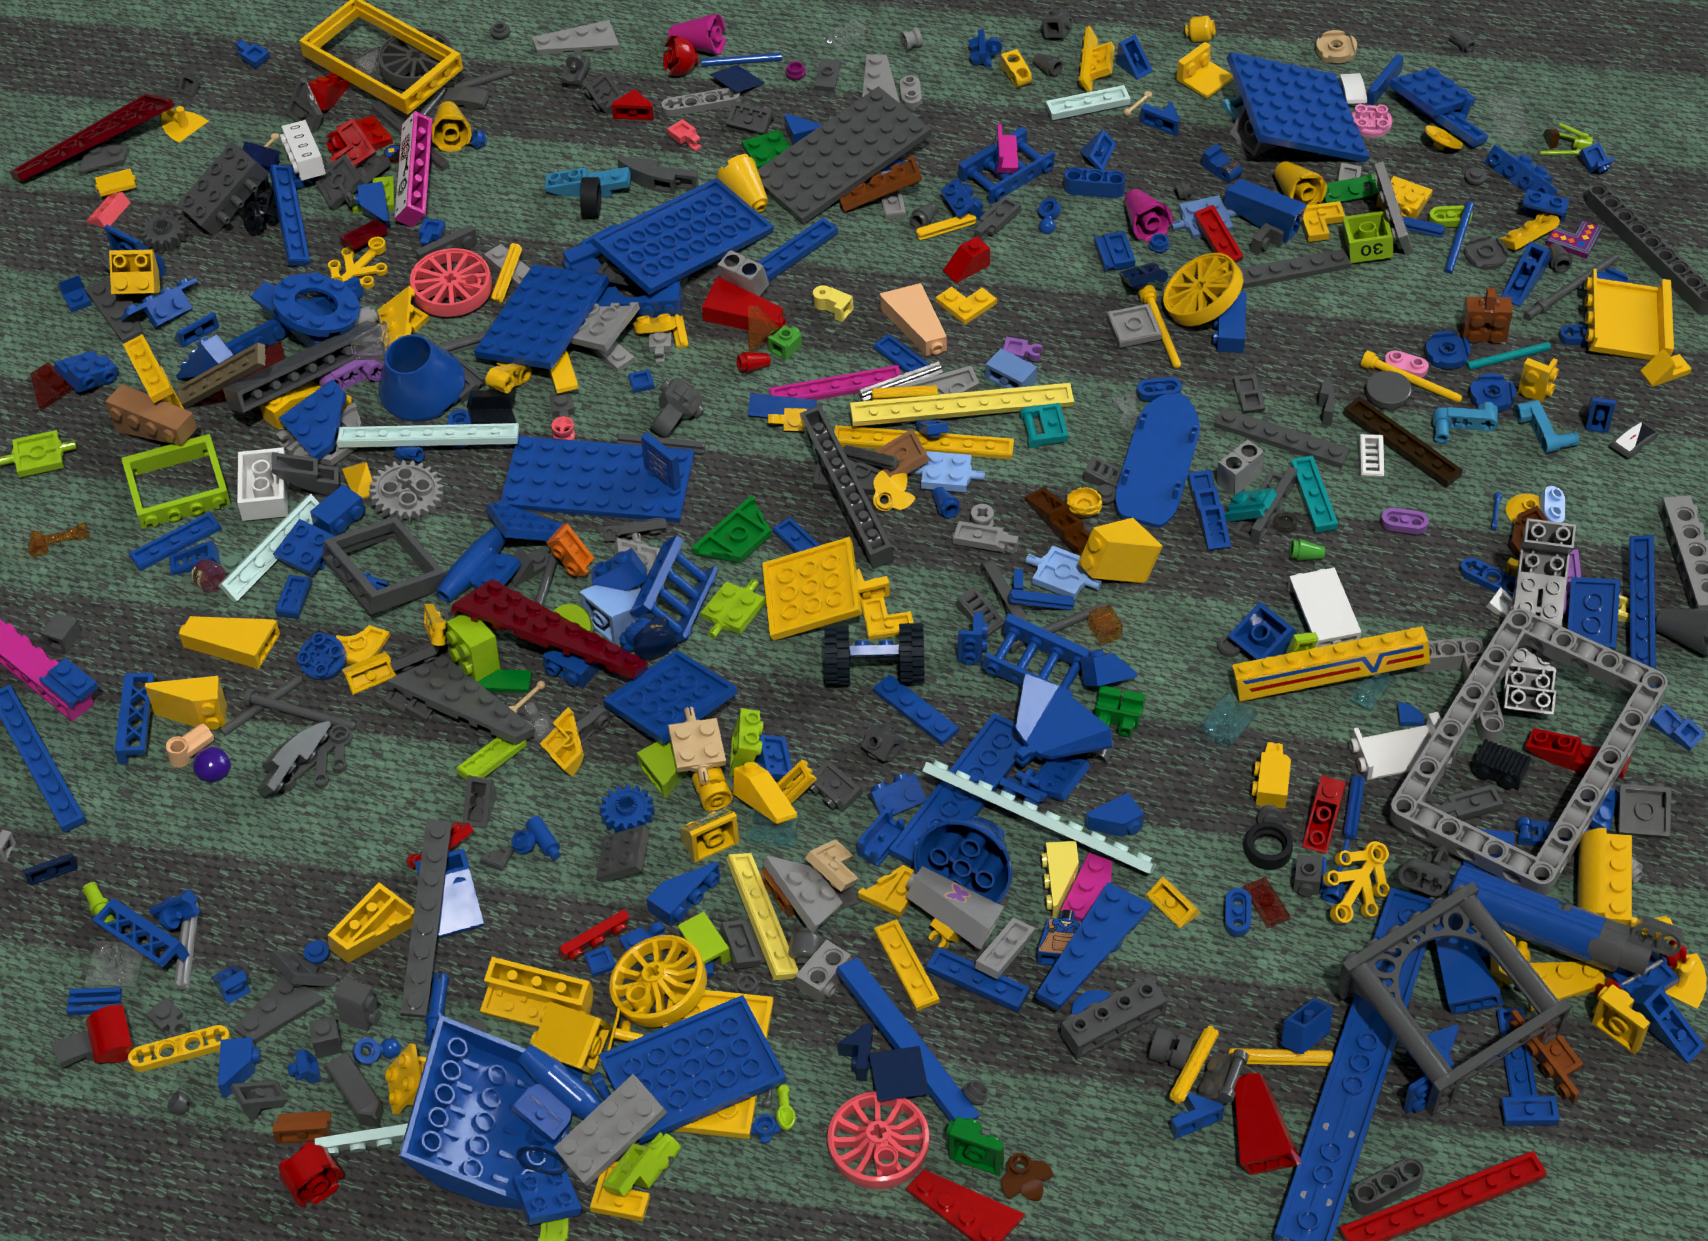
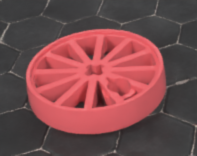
M459 248L442 249L428 254L414 266L410 275V286L415 289V295L412 298L416 305L429 314L441 317L460 316L479 308L490 296L493 285L486 261L472 251ZM452 262H458L454 270H452ZM447 263V271L441 266V264ZM435 296L432 301L428 300L429 298ZM460 296L463 301L455 302V298ZM444 298H449L450 303H442Z
M876 1091L867 1092L851 1098L835 1112L828 1128V1149L834 1166L850 1182L870 1189L892 1188L911 1179L923 1166L929 1149V1128L920 1109L910 1100L900 1098L878 1102ZM875 1106L874 1122L867 1118L862 1108ZM880 1106L894 1107L889 1117L885 1121H881ZM902 1111L911 1117L898 1125H894ZM854 1113L862 1126L859 1127L845 1119ZM916 1126L919 1127L921 1132L918 1135H901ZM838 1129H842L856 1137H836ZM922 1145L919 1153L912 1152L902 1147ZM857 1147L844 1155H838L835 1149ZM865 1155L856 1170L847 1166V1164ZM898 1156L912 1163L904 1169L898 1162ZM874 1158V1168L877 1176L864 1175ZM884 1158L886 1160L892 1161L889 1164L881 1163L882 1159Z

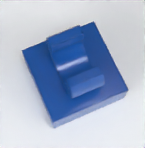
M306 1049L295 1052L297 1062L287 1066L289 1076L295 1075L296 1081L305 1079L310 1084L320 1082L321 1076L317 1058Z

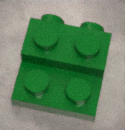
M957 1116L955 1121L951 1120L946 1132V1136H949L946 1149H949V1159L1000 1177L1004 1168V1142H1001L994 1136L982 1135V1124H979L974 1119H964Z

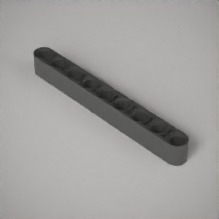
M1600 182L1592 183L1588 189L1586 205L1662 279L1671 280V288L1694 311L1701 315H1708V283L1605 184Z

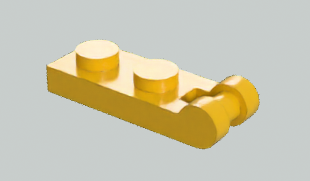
M1540 212L1535 220L1524 223V226L1509 231L1500 240L1507 248L1517 250L1528 244L1529 241L1532 242L1557 228L1560 219L1558 216Z
M424 604V628L431 644L436 646L445 645L446 636L443 635V629L446 628V620L440 618V611L436 610L434 604Z

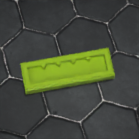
M497 737L457 766L456 772L466 781L469 775L484 778L525 748L527 741L524 740L515 745Z

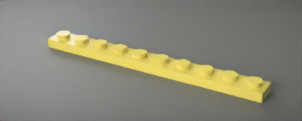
M1062 383L851 402L850 413L853 426L1017 412L1025 407L1060 403V407H1072L1074 399L1071 384Z

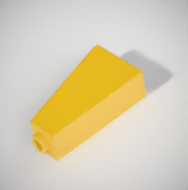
M190 616L179 631V637L184 648L256 669L260 668L280 635L276 620Z

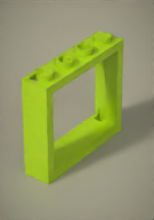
M210 434L186 440L182 446L170 444L121 458L142 529L152 526L154 528L162 523L175 522L180 518L200 515L205 511L231 505ZM201 457H210L219 488L143 509L134 476Z

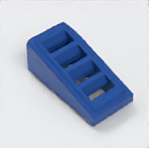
M212 540L169 556L172 575L188 573L193 570L198 571V569L205 570L220 567L219 549ZM178 560H182L183 565L179 566Z

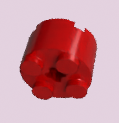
M314 1142L305 1143L300 1151L290 1158L283 1160L278 1165L281 1182L300 1207H307L305 1203L310 1202L316 1205L331 1196L339 1188L337 1183L339 1178L343 1180V1172L324 1146L315 1145Z

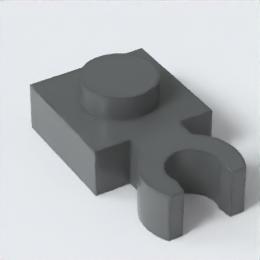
M164 998L146 1013L147 1018L162 1033L170 1029L172 1037L179 1035L177 1030L180 1028H184L188 1032L191 1031L189 1023L185 1020H180L183 1018L182 1012L167 998Z

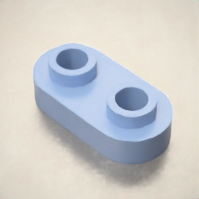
M1548 486L1540 494V510L1548 521L1562 523L1565 519V496L1559 488L1554 486Z

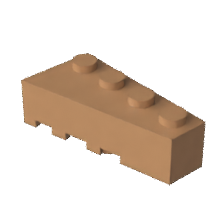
M121 384L105 401L115 430L120 433L182 446L198 428L193 412L163 400L153 403L148 394Z

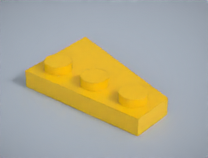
M411 286L405 288L377 310L387 342L386 348L396 339L405 335H411L412 325L409 323L410 314L413 313L414 307L411 304V297L415 295V289Z

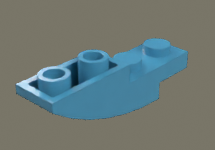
M585 167L549 173L546 175L545 190L556 195L580 197L582 177H599L601 197H612L613 190L630 187L631 171L629 167L589 173Z

